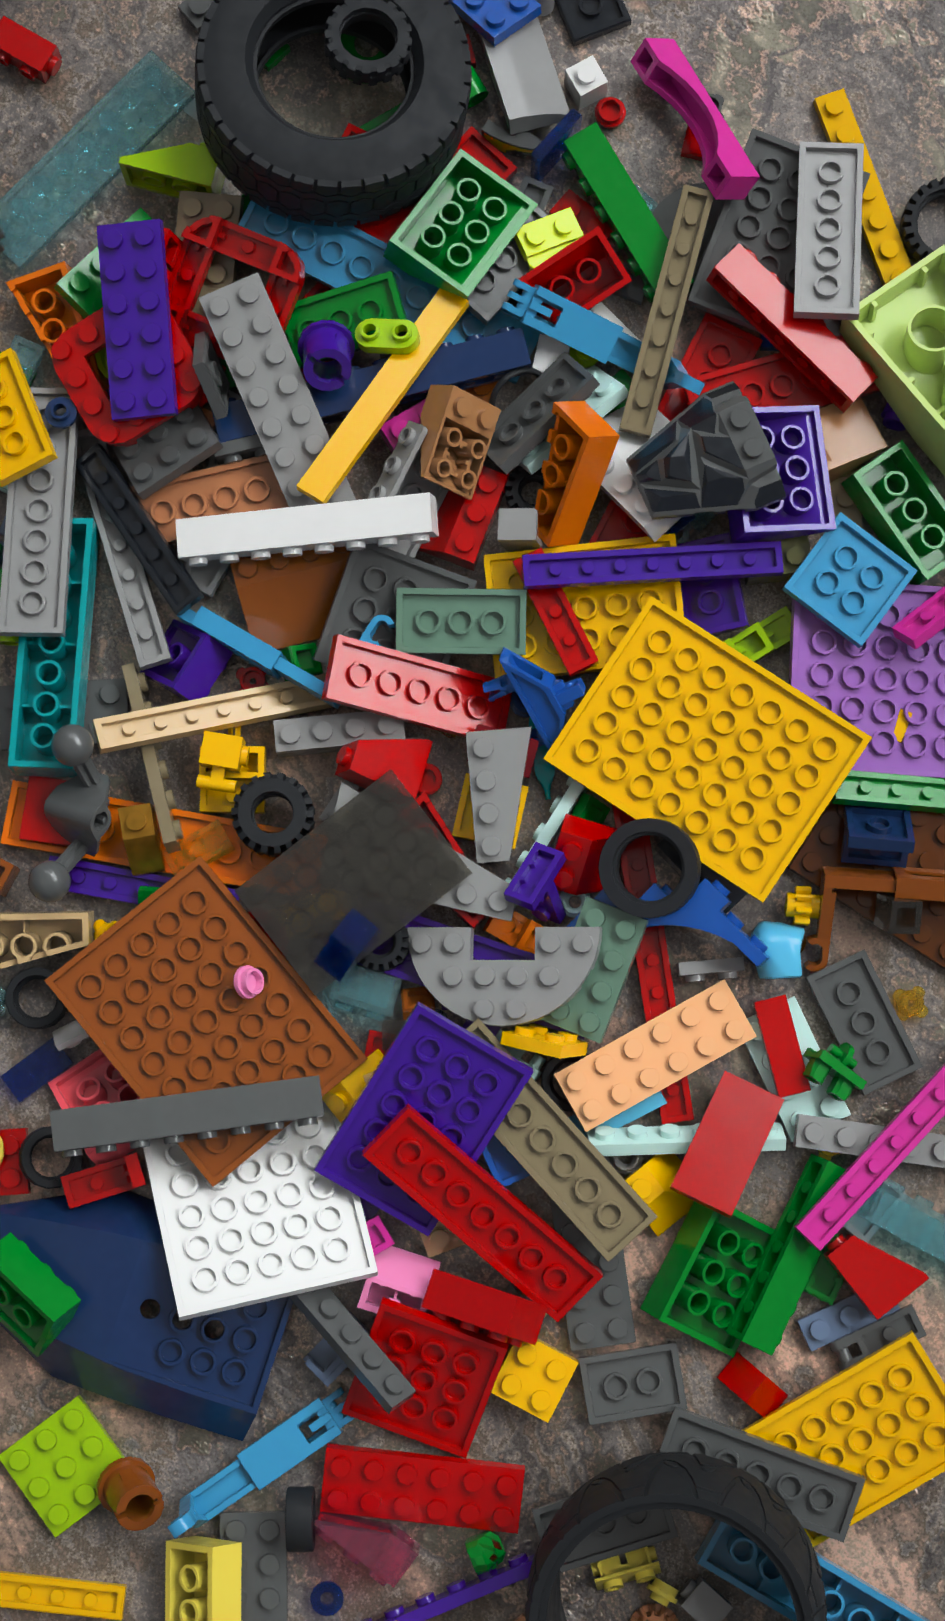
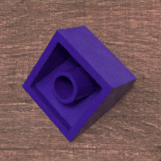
M173 619L165 632L173 661L143 671L141 670L140 673L144 672L147 678L186 701L207 697L216 679L226 668L233 652L207 633Z

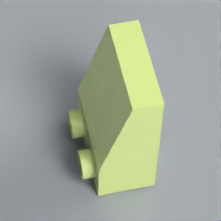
M944 244L860 301L859 319L842 320L839 332L854 354L872 367L873 372L878 376L874 383L916 444L945 476Z

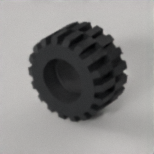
M271 772L263 773L264 776L259 778L256 775L250 778L252 781L246 785L244 783L240 787V794H236L234 797L235 805L231 809L234 829L244 844L260 855L265 854L269 855V857H277V855L282 854L283 856L290 855L291 851L299 850L305 840L308 841L311 836V829H314L315 808L312 803L313 801L304 786L299 784L293 777H286L285 774L279 772L277 775H272ZM270 797H281L287 800L292 807V821L281 832L266 833L257 826L255 811L263 800Z

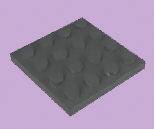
M374 543L366 544V549L350 551L313 660L328 665L333 636L340 634L359 640L370 621L377 615L389 616L396 625L397 588L475 589L477 581L391 549L378 547ZM386 624L380 625L372 640L378 641L380 646L396 650V627L390 629ZM408 653L447 665L451 654Z

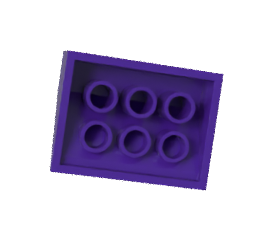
M819 405L752 407L777 461L776 468L782 479L786 498L757 511L745 512V509L727 510L732 543L769 542L836 530Z

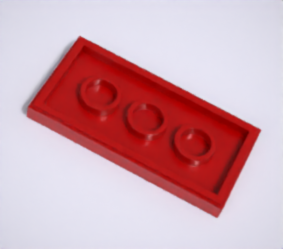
M724 1071L670 1186V1190L731 1218L785 1099Z

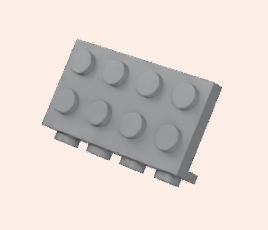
M408 421L406 427L401 430L398 436V443L391 456L385 461L383 472L377 484L371 489L369 499L430 492L436 497L438 512L449 490L421 477V444L428 432L425 426ZM410 540L398 541L397 546L385 548L415 558L421 544H411Z

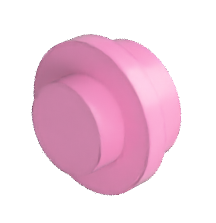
M250 965L241 966L237 969L234 975V987L238 995L244 999H250L263 990L264 977L259 969Z

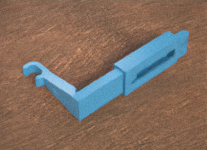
M515 278L513 285L523 289V292L519 295L509 290L507 296L518 301V303L514 307L511 303L504 302L501 308L519 316L518 321L604 364L609 361L634 374L642 341L622 332L623 327L540 285L535 284L532 287ZM542 302L562 311L560 316L556 318L558 319L556 324L536 315L539 312L550 318L553 310L541 305ZM671 357L663 389L685 388L700 395L705 383L689 376L681 361Z
M203 606L200 607L197 613L188 609L181 616L177 615L184 624L207 633L241 659L277 680L283 677L321 699L324 682L290 663L281 651ZM377 615L370 621L359 640L380 646L378 641L372 640L378 627L386 624L391 629L395 628L396 625L389 616ZM322 700L336 709H338L341 705L334 702Z
M339 1387L324 1399L319 1396L240 1451L236 1455L238 1459L183 1496L179 1501V1517L173 1520L167 1527L173 1537L180 1536L189 1528H199L256 1487L260 1491L343 1432L342 1427L354 1419V1417L344 1416L341 1413L345 1400L338 1405L334 1401L345 1393L342 1387ZM315 1415H318L319 1418L309 1424V1428L312 1432H315L323 1425L325 1427L306 1439L299 1427Z

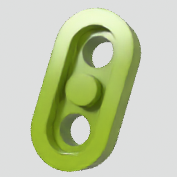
M370 318L359 323L355 330L357 344L366 353L409 354L420 343L417 326L412 321L405 319ZM375 330L372 335H366L369 331ZM402 331L407 332L404 336H397Z

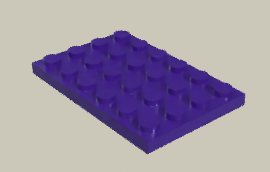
M417 1002L316 1163L314 1171L429 1237L438 1220L362 1156V1150L409 1104L477 1162L530 1079L533 1069L424 1004Z

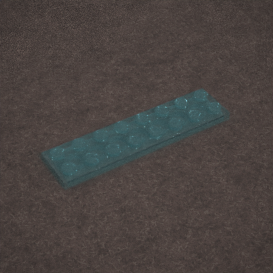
M150 50L0 199V224L5 233V238L1 239L5 249L2 253L22 271L121 172L119 165L120 157L140 153L195 98V90Z

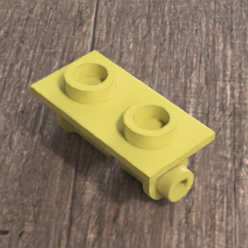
M646 1546L625 1553L628 1563L622 1565L619 1555L591 1563L593 1576L600 1575V1578L594 1579L597 1591L604 1589L605 1592H613L623 1588V1583L636 1580L637 1583H645L655 1579V1574L661 1573L659 1561L652 1563L653 1560L658 1559L655 1547Z

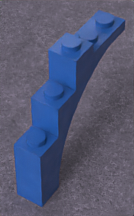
M705 878L698 885L692 898L678 911L662 917L644 918L649 920L647 928L668 925L685 926L718 935L734 943L757 967H761L770 958L765 953L768 949L765 943L755 934L750 938L741 929L745 924L732 911L728 914L724 912L732 903L727 897L731 892L718 879L712 882L710 879ZM654 883L639 899L656 901L669 895L673 889L668 884L662 887L660 884ZM604 889L594 898L618 908L608 898ZM580 913L566 927H575Z

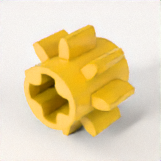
M796 886L794 893H786L784 914L785 917H793V925L808 926L810 925V918L818 919L820 895L811 894L812 887Z

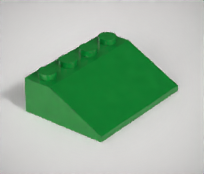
M460 148L390 238L383 257L412 277L468 299L537 208L538 204Z
M694 1201L640 1309L659 1321L734 1357L741 1341L726 1333V1330L774 1229L737 1209L734 1210L731 1218H728Z

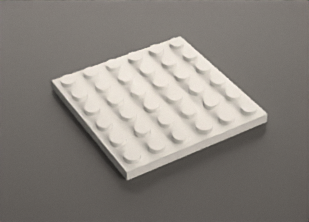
M324 1102V1116L317 1118L318 1124L298 1126L297 1120L291 1122L214 1187L211 1186L177 1143L164 1144L163 1138L150 1140V1146L143 1147L179 1321L378 1276V1269L360 1197L314 1171L316 1163L342 1124Z

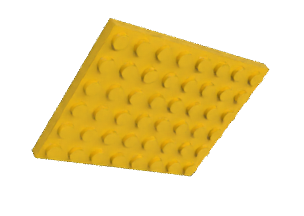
M651 596L543 759L635 820L653 818L677 825L695 843L702 864L764 903L872 737Z

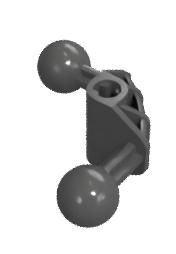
M76 724L65 725L58 729L51 742L54 757L60 763L74 767L78 775L58 785L47 797L44 804V813L51 826L71 844L56 861L47 860L40 862L30 872L28 879L29 889L37 899L43 902H56L68 893L71 885L69 872L85 854L95 856L99 852L101 837L111 824V812L108 808L110 801L108 799L110 779L107 775L98 772L90 758L94 750L92 735L86 728Z

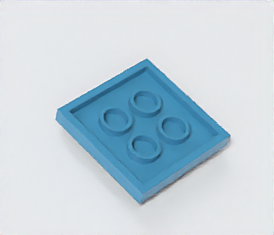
M840 512L835 517L836 530L823 533L781 590L857 648H860L918 570Z

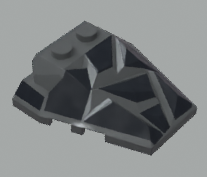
M734 381L700 395L692 404L626 459V463L652 520L694 516V513L703 512L725 514L727 510L745 509V512L757 511L786 498L782 479L776 468L777 461L749 399L742 395Z

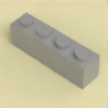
M367 711L273 720L278 757L339 752L344 745L357 740L406 739L404 721Z

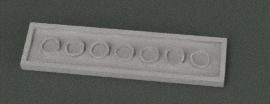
M257 272L201 296L199 301L288 506L320 504L298 491L296 485L328 443L330 437L262 279ZM347 477L344 478L327 503L356 500Z
M30 387L58 458L8 484L0 592V636L65 637L79 412L76 421L69 428L57 429L52 427L45 418L47 404L58 397L72 399L65 388ZM58 409L55 412V415H63L66 412V409Z

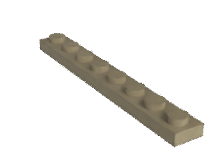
M686 184L683 185L619 431L649 439L651 437L714 198L710 190Z

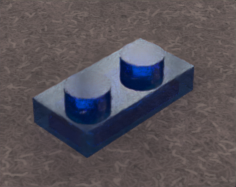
M51 1038L0 1077L19 1103H22L74 1063L64 1049L61 1051L57 1050L54 1039Z

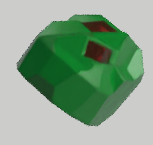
M485 1530L465 1540L469 1558L477 1575L489 1572L503 1562L506 1551L500 1535L495 1532Z

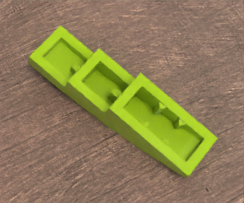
M785 606L761 622H756L723 642L756 663L790 642L791 612Z

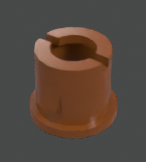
M136 1457L120 1458L109 1464L100 1474L96 1484L97 1496L102 1506L114 1514L122 1527L132 1531L144 1530L160 1518L164 1509V1501L162 1500L160 1490L155 1484V1475L149 1464L144 1460Z

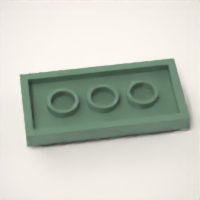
M397 588L396 650L404 653L501 655L502 649L505 647L518 655H526L527 589Z
M586 896L575 927L603 928L602 942L596 964L582 984L581 990L573 999L541 1020L597 1043H602L649 920L630 915L619 908Z

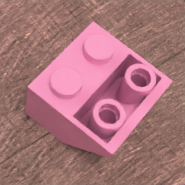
M390 1246L375 1255L378 1276L366 1278L357 1308L377 1314L382 1298L385 1297L426 1312V1309L421 1306L433 1269L439 1270L441 1261L395 1246Z

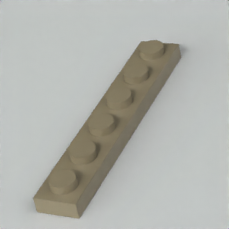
M134 663L122 665L132 712L153 708L152 702H146L144 692L149 690L145 673H139ZM162 742L140 746L163 844L168 853L180 851L179 839L184 838L180 820H174L172 809L177 808L173 790H167L165 779L170 778L166 761H160L158 750L163 749Z

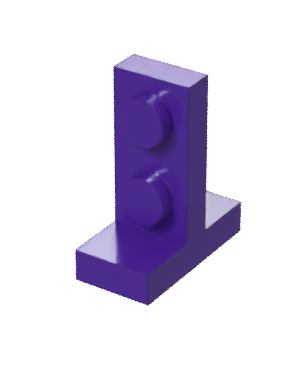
M535 842L503 893L506 901L531 910L532 914L541 921L547 922L550 920L561 924L566 916V912L554 879L566 861L564 852Z

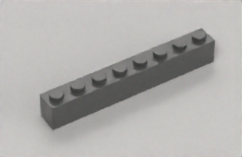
M318 1075L49 1111L54 1152H62V1158L82 1156V1149L96 1147V1153L117 1151L116 1144L130 1143V1149L149 1147L150 1140L163 1138L164 1144L184 1142V1135L197 1134L198 1140L218 1137L217 1131L228 1129L231 1130V1135L251 1133V1126L264 1125L265 1131L285 1128L284 1122L296 1120L298 1126L318 1124V1117L324 1116L320 1077Z

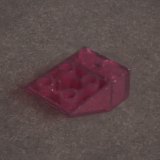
M320 1511L314 1521V1525L318 1527L316 1533L330 1544L333 1541L337 1542L344 1548L342 1553L346 1558L356 1565L360 1562L371 1569L369 1575L382 1586L388 1583L394 1588L419 1555L420 1544L394 1523Z

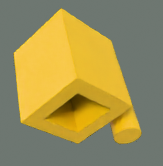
M204 731L199 764L202 767L211 768L212 771L211 776L198 774L196 787L235 794L237 781L225 779L226 771L240 773L241 766H247L250 747L245 746L246 741L243 737Z

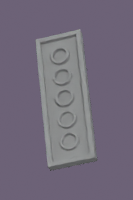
M800 141L793 318L859 319L864 143Z

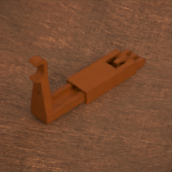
M822 866L820 911L817 919L816 934L807 936V940L811 945L818 944L821 946V954L818 961H806L804 963L805 968L816 972L824 969L828 963L836 901L834 888L893 893L895 898L945 902V870L892 867V871Z

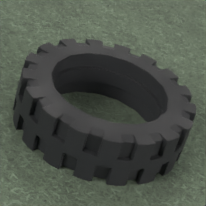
M345 0L341 7L337 5L332 11V17L329 16L327 19L324 35V52L326 58L329 57L331 68L333 70L337 69L339 76L343 79L349 78L357 85L368 83V86H375L377 82L383 81V83L391 81L393 75L398 76L403 71V65H406L409 60L412 44V30L410 23H406L407 17L403 11L399 12L397 5L389 1L386 3L383 0ZM373 21L383 25L392 34L395 46L383 58L362 60L352 56L343 47L341 34L343 30L353 23Z

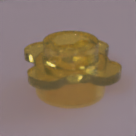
M915 986L912 990L907 991L897 989L893 993V999L896 1001V1013L901 1021H906L909 1017L913 1016L924 1018L928 1014V1008L924 1005L923 1000L925 991L922 987ZM909 1000L913 1001L912 1007L908 1006Z

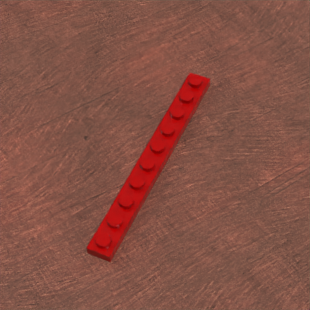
M611 804L615 828L618 829L622 825L635 820ZM650 835L632 841L625 848L620 858L624 887L637 898H640L654 883H657ZM664 926L646 928L635 956L645 1023L676 1006ZM685 1076L661 1090L667 1101V1104L659 1107L661 1125L694 1120L688 1076Z

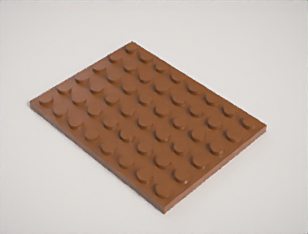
M201 856L197 857L44 980L140 1099L318 1075L320 1077L323 1097L368 1059ZM246 965L259 969L264 977L263 990L250 999L240 997L234 987L235 972L239 967ZM293 1121L284 1122V1127L288 1126ZM264 1125L251 1126V1133L231 1135V1130L228 1129L217 1131L218 1137L202 1140L197 1139V1134L184 1135V1142L177 1144L211 1186L214 1187L283 1129L265 1131Z

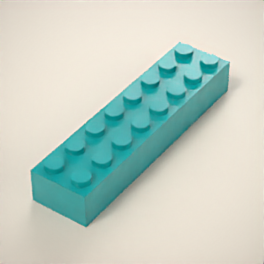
M73 518L65 637L19 636L8 767L18 776L73 778L78 775L74 767L66 766L54 757L51 742L56 731L65 725L76 724L84 727L100 535L93 518Z

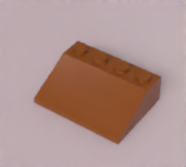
M346 546L334 547V552L327 554H316L314 550L302 551V556L284 557L283 553L271 554V559L252 560L251 556L239 557V562L230 563L249 633L277 650L319 640L350 550H346Z

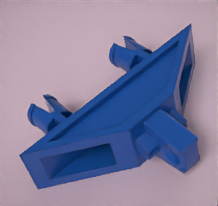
M503 647L499 661L506 674L484 682L482 685L484 693L490 692L488 698L490 702L509 693H517L536 727L531 730L530 738L539 741L538 747L544 745L549 750L566 725L568 709L574 706V700L585 695L586 686L581 677L565 683L562 679L557 680L553 674Z

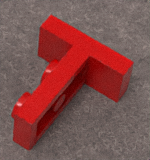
M137 1152L60 1177L69 1209L146 1186Z

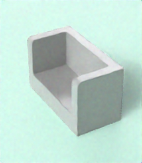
M499 508L497 540L508 552L539 549L541 547L548 548L537 535L538 511L535 508Z

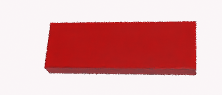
M786 994L754 1002L753 1005L777 1096L782 1098L810 1091L809 1080L803 1076L805 1065Z

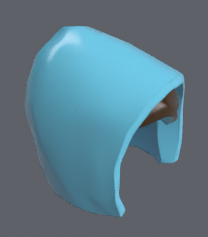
M759 922L752 931L750 938L755 934L768 947L765 953L770 957L761 967L756 966L759 979L801 977V953L806 946L804 928L780 922Z

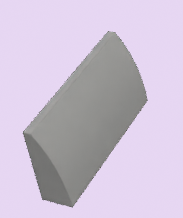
M538 17L496 46H493L478 33L510 135L571 119V114Z

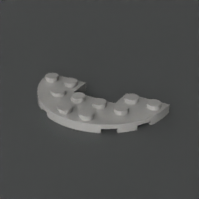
M407 927L409 934L408 942L410 943L409 950L414 967L421 981L433 997L447 1009L465 1019L474 1022L479 1018L484 1025L498 1027L520 1026L541 1020L573 999L581 990L582 984L596 964L603 931L601 927H535V960H473L474 928Z

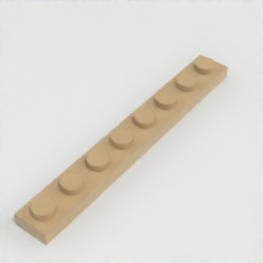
M326 674L316 675L314 677L325 682ZM290 681L93 719L92 725L99 752L103 754L203 734L204 731L213 732L332 708L333 706Z

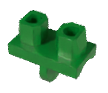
M847 1042L839 1047L832 1043L828 1046L827 1051L821 1049L816 1052L808 1047L803 1055L809 1060L803 1076L815 1084L822 1085L827 1075H830L833 1079L826 1093L835 1100L845 1102L853 1089L863 1090L867 1081L851 1070L856 1067L857 1061L853 1059L854 1047Z

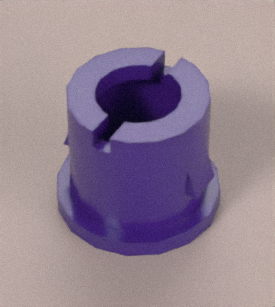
M320 320L311 323L303 329L298 338L297 351L303 363V374L306 381L312 387L321 391H332L341 388L344 385V381L346 379L349 380L351 376V360L355 351V341L352 333L343 324L334 320ZM325 357L336 359L330 362L319 361V359Z

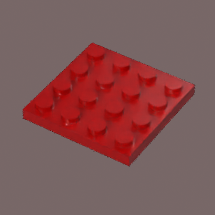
M383 1297L369 1336L415 1388L416 1392L413 1397L388 1414L356 1375H354L341 1413L466 1458L509 1344L489 1338L481 1332L475 1333L460 1328L459 1324L442 1320L437 1316Z

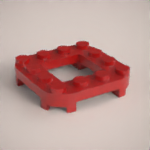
M209 215V217L197 220L190 227L186 226L181 234V237L184 238L183 245L174 269L171 270L172 274L168 282L171 313L190 346L194 347L195 334L206 331L218 357L225 360L207 317L193 312L216 252L270 274L265 289L285 333L305 280V264L299 255L283 242L276 241L218 216Z
M102 307L60 335L51 347L52 361L58 377L90 432L96 438L109 445L129 447L137 444L136 440L174 416L118 422L112 420L110 397L89 363V357L106 347ZM170 309L179 414L187 408H195L201 402L200 398L204 391L192 366L194 351Z

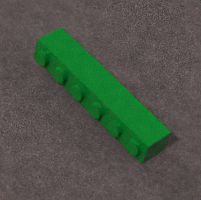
M597 122L563 141L564 153L561 154V157L570 171L573 169L576 171L580 178L577 183L585 197L591 196L596 206L593 209L602 224L607 222L612 230L610 238L617 250L623 249L629 258L626 260V264L634 277L640 276L645 285L642 287V290L647 300L652 304L669 240ZM693 280L691 281L689 292L691 291L692 286L694 284Z
M811 1153L726 1333L771 1356L773 1355L776 1347L782 1340V1334L790 1317L796 1311L797 1303L804 1288L810 1282L811 1273L825 1250L824 1246L821 1251H817L794 1226L846 1169Z

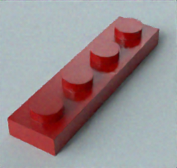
M541 547L529 554H543L544 551ZM522 557L512 562L523 583ZM527 589V593L569 676L572 677L598 664L599 660L563 589Z

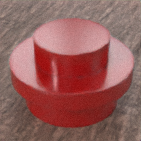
M606 97L597 103L595 119L602 127L613 129L620 126L625 120L626 108L619 99Z

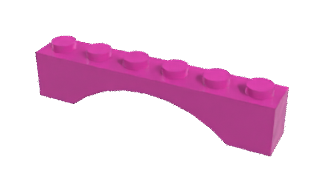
M645 38L630 62L643 83L671 104L692 130L702 154L703 168L701 177L715 200L745 199L760 177L676 41L666 38Z

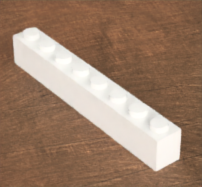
M430 492L175 519L178 558L187 563L189 562L191 567L207 566L208 560L220 559V563L239 562V557L251 556L252 560L271 559V554L283 553L284 557L302 556V551L314 550L316 554H327L334 552V547L346 546V550L350 551L366 549V544L378 543V547H394L401 540H410L411 544H424L430 542V537H439L436 497Z

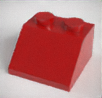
M566 813L555 848L564 852L566 857L565 863L554 879L557 890L572 895L598 892L603 889L599 877V859L606 841L617 828Z

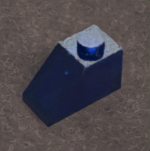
M352 908L331 934L314 962L341 982L381 932V929L356 909Z

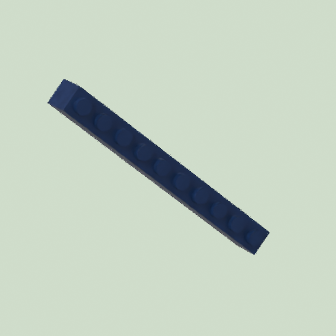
M513 326L504 327L497 330L496 334L486 337L482 334L473 335L466 338L465 342L455 345L451 342L442 343L396 407L426 399L430 385H455L462 390L497 382L512 370L523 367L532 368L522 327L517 329ZM389 358L376 360L372 363V366L364 368L352 366L349 380L346 379L344 385L339 389L321 391L306 382L324 426L344 421ZM229 398L227 417L216 420L212 411L218 438L221 443L257 434L242 399Z

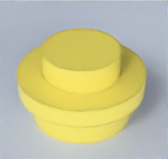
M655 1578L652 1584L648 1583L646 1588L652 1591L649 1596L651 1599L665 1607L668 1606L669 1602L677 1603L676 1596L679 1590L658 1578Z

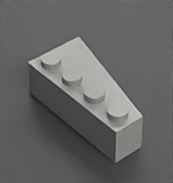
M532 726L466 732L477 863L510 861Z

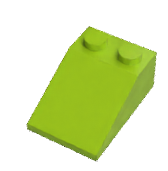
M204 142L200 143V145L187 143L122 156L119 159V165L126 185L179 198L180 190L221 194L226 178L217 167V163L214 162Z

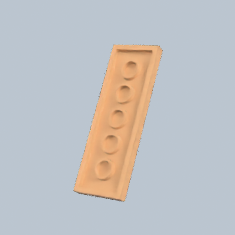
M724 979L553 1074L586 1133L757 1037Z

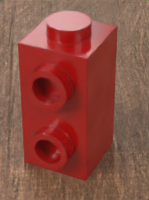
M3 15L0 20V63L8 66L10 63L19 68V72L31 81L38 79L46 84L50 76H55L61 67L62 57L57 45Z

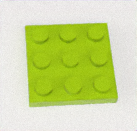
M80 1394L0 1454V1461L55 1538L101 1504L97 1496L96 1486L100 1474L112 1462L125 1458Z

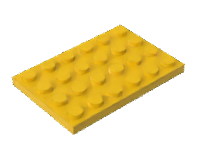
M674 533L662 535L656 542L647 536L542 549L544 553L675 547L677 545ZM537 549L483 555L486 589H524L512 561ZM680 581L562 587L599 660L598 664L578 674L602 671L651 596L684 616ZM527 593L526 655L519 656L554 676L569 675ZM493 655L495 678L506 674L499 661L500 655Z
M911 1330L742 1429V1431L865 1476L866 1480L850 1523L851 1526L945 1471V1383L916 1335ZM803 1528L813 1547L830 1538Z

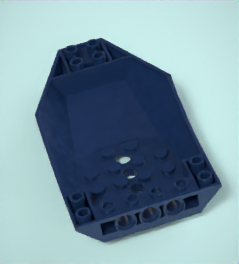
M126 1191L69 1209L65 1195L0 1205V1240L11 1232L18 1240L26 1243L30 1251L41 1262L49 1265L53 1273L63 1283L72 1287L81 1299L72 1320L39 1357H36L0 1322V1325L52 1377L166 1418L240 1441L244 1440L257 1414L293 1305V1301L289 1296L192 1318L188 1327L177 1328L172 1322L173 1316L177 1312L154 1200ZM147 1299H154L160 1305L159 1314L154 1318H145L140 1312L141 1304ZM211 1320H218L223 1324V1333L218 1338H209L205 1335L204 1328Z

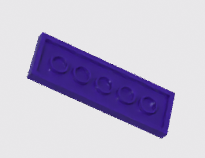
M151 219L97 226L112 420L118 422L178 415L163 221L161 219Z

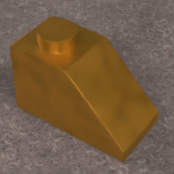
M151 803L118 808L123 842L132 875L138 876L165 871L155 807Z

